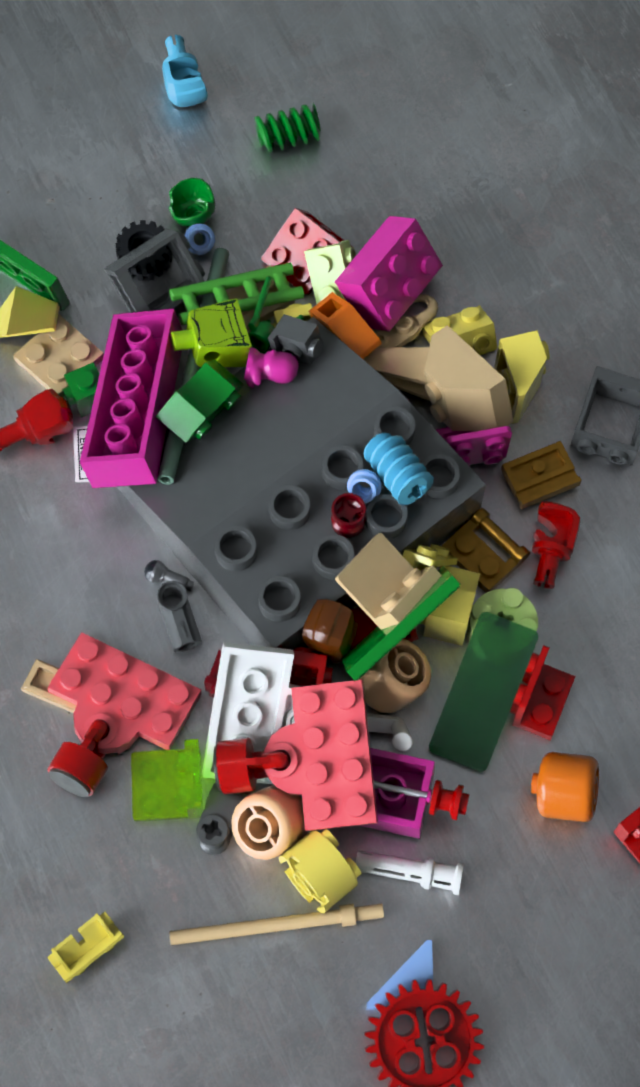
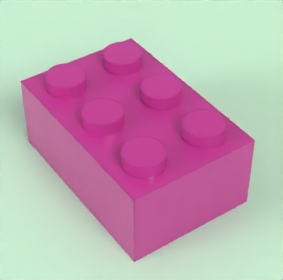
M389 216L335 280V284L346 301L356 309L371 329L390 332L443 265L415 218Z

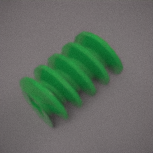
M314 103L312 105V112L306 104L301 105L300 115L293 107L289 109L288 117L283 110L278 111L277 120H275L271 113L266 114L265 123L259 116L254 117L260 146L262 148L265 145L270 153L273 152L274 143H277L281 150H285L286 140H289L292 146L296 147L297 137H301L304 144H308L309 134H312L317 142L320 141L321 128Z

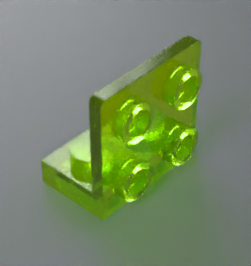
M198 739L184 740L185 749L141 751L131 754L132 811L134 821L201 818L203 813L201 749Z

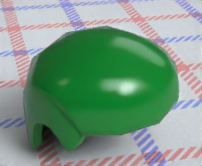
M191 177L182 180L171 188L169 192V211L172 218L181 226L190 227L194 224L207 223L215 211L214 194L210 185L203 179Z

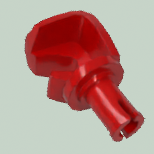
M47 389L31 398L22 408L16 410L18 417H16L17 421L0 428V451L25 438L27 441L30 440L32 445L38 443L39 445L55 443L53 436L69 433L73 429V414L65 398L61 397L54 389Z
M544 501L539 505L537 519L538 522L551 532L553 537L547 536L540 529H537L533 534L535 542L533 543L532 552L540 557L533 584L541 587L545 580L543 588L553 589L555 587L559 562L570 560L581 522L580 516L574 509L558 503Z

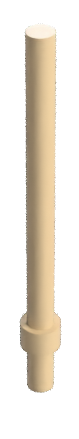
M353 903L339 905L340 909L328 910L324 914L312 912L169 931L171 945L341 923L342 927L356 925V921L384 918L383 904L354 907Z

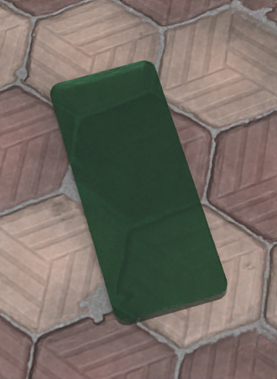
M487 611L480 614L430 741L429 750L432 753L479 772L487 769L537 643V631Z

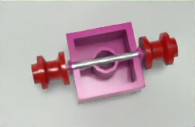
M370 748L378 824L360 826L420 839L428 804H430L429 815L434 816L438 810L450 812L451 819L456 821L459 814L466 815L470 794L463 793L464 785H458L453 791L444 789L442 781L436 780L432 793L431 787L435 773V761Z

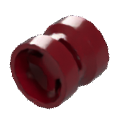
M344 493L339 495L333 501L331 507L332 528L338 535L345 538L355 537L364 529L366 504L356 494Z

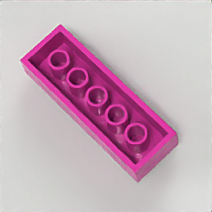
M174 309L113 314L80 458V465L92 488L157 483L167 426L156 415L174 394L182 350L174 351L172 347L171 332L183 330Z

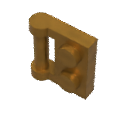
M481 508L442 547L450 550L449 555L458 558L456 565L460 569L480 573L478 586L487 593L494 590L529 557L531 552L524 545L520 547L489 518L490 513ZM479 528H482L511 556L506 562L475 534Z

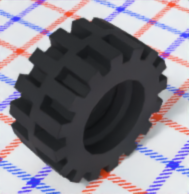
M140 220L139 225H136L135 222L130 223L129 229L125 226L122 229V235L118 234L116 238L117 259H120L131 252L136 246L145 243L164 231V227L161 225L157 227L156 222L150 221V224H146V220ZM166 244L153 255L142 259L127 270L132 279L136 275L139 281H143L144 277H148V281L154 280V275L158 277L163 275V269L168 271L173 255Z

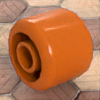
M558 752L547 753L541 761L539 773H533L531 793L537 795V809L539 813L546 818L589 822L593 819L599 788L598 761L594 757Z

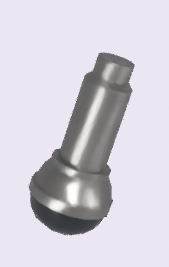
M153 560L145 567V576L152 583L176 581L184 585L189 591L194 586V582L188 577L168 570V567L162 561Z

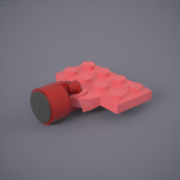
M81 632L48 686L49 693L76 705L73 713L75 734H77L81 744L73 742L62 743L47 768L49 777L66 791L77 796L88 797L94 794L108 770V766L103 760L106 754H121L129 749L138 737L170 751L201 696V689Z
M362 679L291 688L295 723L281 727L270 737L264 751L254 752L250 738L218 741L214 747L215 779L219 791H222L223 794L255 791L257 779L269 778L277 788L291 795H302L305 831L378 824Z

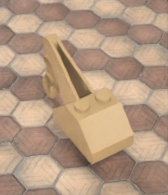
M420 294L413 303L424 302L428 305L427 309L414 316H402L390 332L380 330L375 333L380 338L382 344L363 360L397 389L431 401L430 411L439 423L444 422L452 431L476 432L508 426L514 422L506 379L448 325L431 336L429 347H403L407 343L412 342L419 335L422 328L436 316L438 303L434 297Z

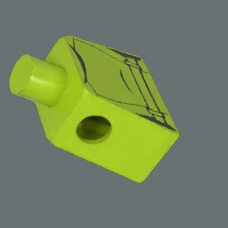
M237 298L191 310L188 313L187 330L171 332L173 350L191 349L195 364L199 367L213 359L218 361L223 367H246L249 348H252Z

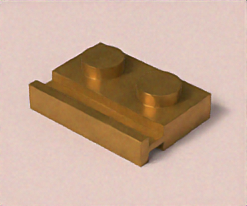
M561 441L504 463L501 466V471L514 496L517 497L521 510L580 486L582 481L580 476H577L575 467Z

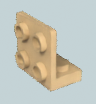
M378 533L336 576L335 580L382 630L400 623L442 575L433 565L421 571L418 568L414 569L382 533Z

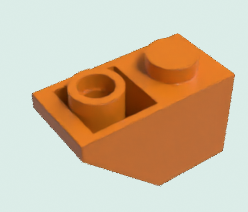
M333 292L308 311L311 318H316L362 359L382 344L380 338L356 309Z

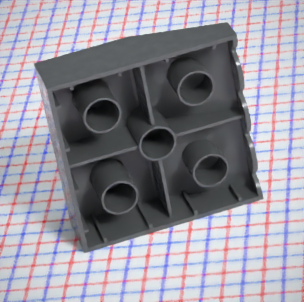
M314 317L307 322L318 325L323 341V350L311 365L298 361L297 376L292 382L279 384L264 379L261 380L260 385L255 384L251 388L244 379L246 367H243L234 374L244 384L238 392L241 398L231 410L228 411L224 408L210 422L212 427L202 439L199 440L194 437L187 443H183L173 484H162L157 479L156 484L117 486L246 640L255 646L291 650L297 647L309 648L302 638L303 627L318 599L336 601L351 610L359 608V605L336 582L335 578L376 534L382 533L402 556L405 549H417L418 545L430 547V544L440 546L481 509L486 487L482 479L395 386ZM167 427V431H166V436H165V441H164V446H163V452H162L161 462H162V458H163V454H164V450H165V446H166V442H167V438H168V434H169V430H170L168 427ZM390 433L392 436H402L406 441V445H409L413 450V454H416L419 458V463H422L427 468L426 472H429L434 477L431 488L417 501L409 505L398 504V501L391 495L384 482H382L380 495L376 496L372 501L365 503L366 516L363 531L351 538L338 535L333 530L331 524L333 501L339 495L349 493L347 482L353 472L367 469L376 473L364 458L366 445L377 434ZM360 482L363 487H371L366 482Z

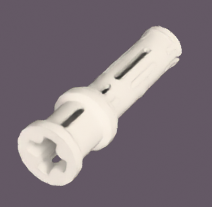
M358 849L356 865L362 873L421 883L420 886L424 887V889L429 890L431 887L452 890L453 894L459 895L464 866L462 863L454 866L437 863L434 858L419 861L372 853Z

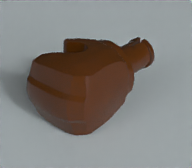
M318 599L305 621L302 638L305 644L316 654L327 655L328 662L339 664L352 648L359 623L354 621L353 611L343 604L328 599Z

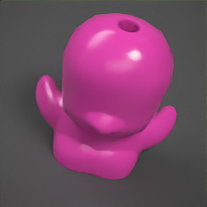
M249 348L244 379L251 388L255 384L260 385L261 380L264 379L279 384H288L296 378L299 363L296 357L288 352H279L273 349L263 354L256 348Z

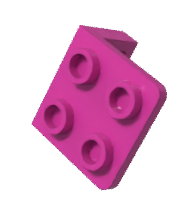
M510 426L476 432L452 431L449 427L435 429L469 466L482 462L487 465L496 464L506 458L512 436Z

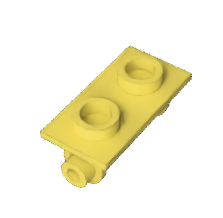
M105 911L101 915L96 913L77 929L84 938L79 943L71 934L51 949L52 954L47 958L66 983L75 976L82 974L91 963L104 953L112 950L116 943L124 938V935Z

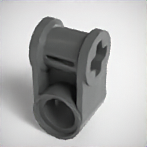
M217 783L213 784L196 828L199 845L204 852L217 855L227 849L233 836L232 815L235 807L248 794L244 792L223 794L222 791H219ZM214 830H219L220 837L214 836L212 840H208L206 833L212 834Z

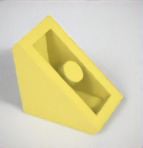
M16 286L0 308V338L54 332L60 306L57 302Z

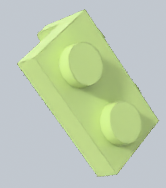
M344 240L338 244L304 251L316 305L332 292L346 300L335 284V280L357 255L355 249L351 247L350 241Z

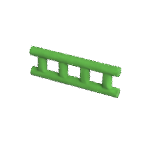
M291 262L169 289L172 302L183 299L187 312L179 313L182 326L187 325L188 313L191 310L200 308L195 296L213 293L217 303L230 300L226 292L227 289L243 286L248 298L238 300L241 312L254 310L260 296L256 283L265 281L268 276L274 280L278 291L268 293L264 307L304 298L302 286L291 288L286 276L294 274Z

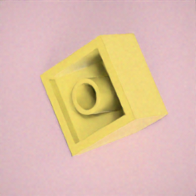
M538 330L502 338L499 341L494 368L506 379L514 421L512 424L520 421L540 387L542 376L546 373L545 364L550 358L549 348L546 341H541Z

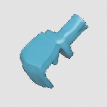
M175 35L176 45L173 44L172 36H169L165 40L169 57L162 64L168 98L178 107H189L203 103L207 100L208 95L201 73L197 71V59L194 55L186 53L184 38L181 35Z

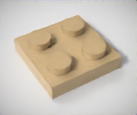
M59 314L54 332L37 333L13 356L15 361L46 389H54L63 397L62 389L67 387L64 374L93 362L97 366L103 361L104 353Z

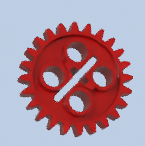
M415 979L411 982L410 991H407L402 984H398L399 995L397 997H394L389 992H385L389 1003L386 1006L375 1003V1007L381 1013L380 1016H368V1020L375 1025V1030L364 1032L366 1037L374 1039V1044L365 1047V1051L376 1053L377 1056L369 1062L370 1067H382V1070L377 1075V1079L381 1081L390 1077L391 1080L388 1087H398L399 1085L402 1087H449L452 1084L457 1087H464L460 1077L462 1075L470 1078L474 1077L472 1071L468 1068L469 1063H481L473 1055V1051L484 1049L483 1044L474 1041L475 1036L484 1033L483 1029L472 1027V1023L479 1018V1015L477 1013L466 1014V1010L471 1005V1002L466 1000L458 1004L457 1000L460 991L454 990L447 996V984L443 982L437 990H433L431 979L426 980L424 989H420ZM417 1007H421L423 1010L426 1034L433 1036V1041L427 1044L432 1065V1072L429 1074L425 1071L423 1049L419 1044H415V1039L420 1038L421 1035L416 1016ZM437 1008L445 1009L448 1014L447 1024L440 1029L433 1028L429 1022L431 1012ZM401 1014L409 1015L413 1022L411 1030L404 1035L395 1033L393 1029L395 1018ZM443 1046H450L454 1050L453 1061L446 1066L437 1064V1050ZM406 1052L416 1053L419 1059L417 1067L410 1072L401 1070L399 1066V1060Z

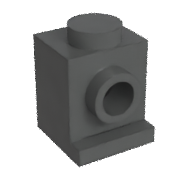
M285 314L268 337L271 350L291 353L296 357L297 361L310 365L315 358L320 356L323 350V341L317 324Z

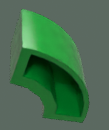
M215 359L207 361L185 385L175 391L156 417L185 443L194 437L200 440L211 429L212 424L210 422L224 408L229 411L239 401L241 395L238 392L244 384Z

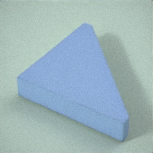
M426 940L367 1002L366 1010H377L375 1003L386 1006L389 1002L386 999L385 992H389L394 997H397L399 995L398 984H402L407 991H410L413 979L418 982L420 989H424L427 979H431L433 983L432 940Z

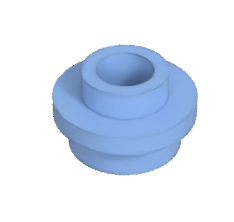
M205 224L191 225L184 234L190 244L188 251L193 254L204 255L211 251L214 246V232ZM197 233L203 235L204 241L201 245H197L194 242V236Z
M360 469L353 472L349 477L347 489L349 493L358 495L363 499L364 503H368L380 495L382 482L373 471ZM360 482H366L371 487H363Z

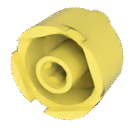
M327 829L321 833L317 830L310 831L279 856L280 864L287 861L289 868L284 872L295 888L309 903L314 899L321 905L316 910L323 914L358 886L357 878L362 874L351 858L345 859L337 850L339 843Z

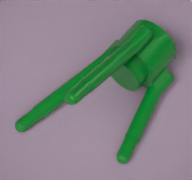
M270 276L265 279L253 317L248 324L250 329L248 335L252 348H256L263 354L270 347L268 337L274 329L270 320H259L272 281ZM299 315L296 317L301 320L304 319L303 315Z

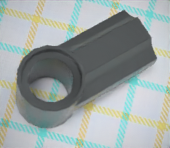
M168 581L162 584L157 593L158 607L174 652H184L194 649L202 644V640L188 601L187 590L184 585L176 581ZM175 594L181 597L182 600L176 606H170L164 602V599L169 595Z

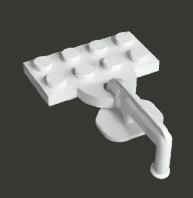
M223 642L202 768L203 778L215 779L213 752L218 741L250 738L254 752L264 751L270 737L281 727L295 723L291 688L300 686L289 683L294 659L293 650ZM367 713L369 732L393 734L392 744L398 751L405 752L412 747L413 739L402 718ZM269 778L257 779V783L272 784Z

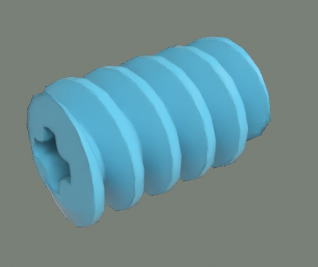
M381 433L373 437L366 445L364 450L365 460L371 465V468L377 473L381 481L384 482V485L398 501V504L409 505L417 501L431 488L434 477L429 472H426L427 468L422 463H419V458L416 454H413L410 446L406 445V441L402 436Z

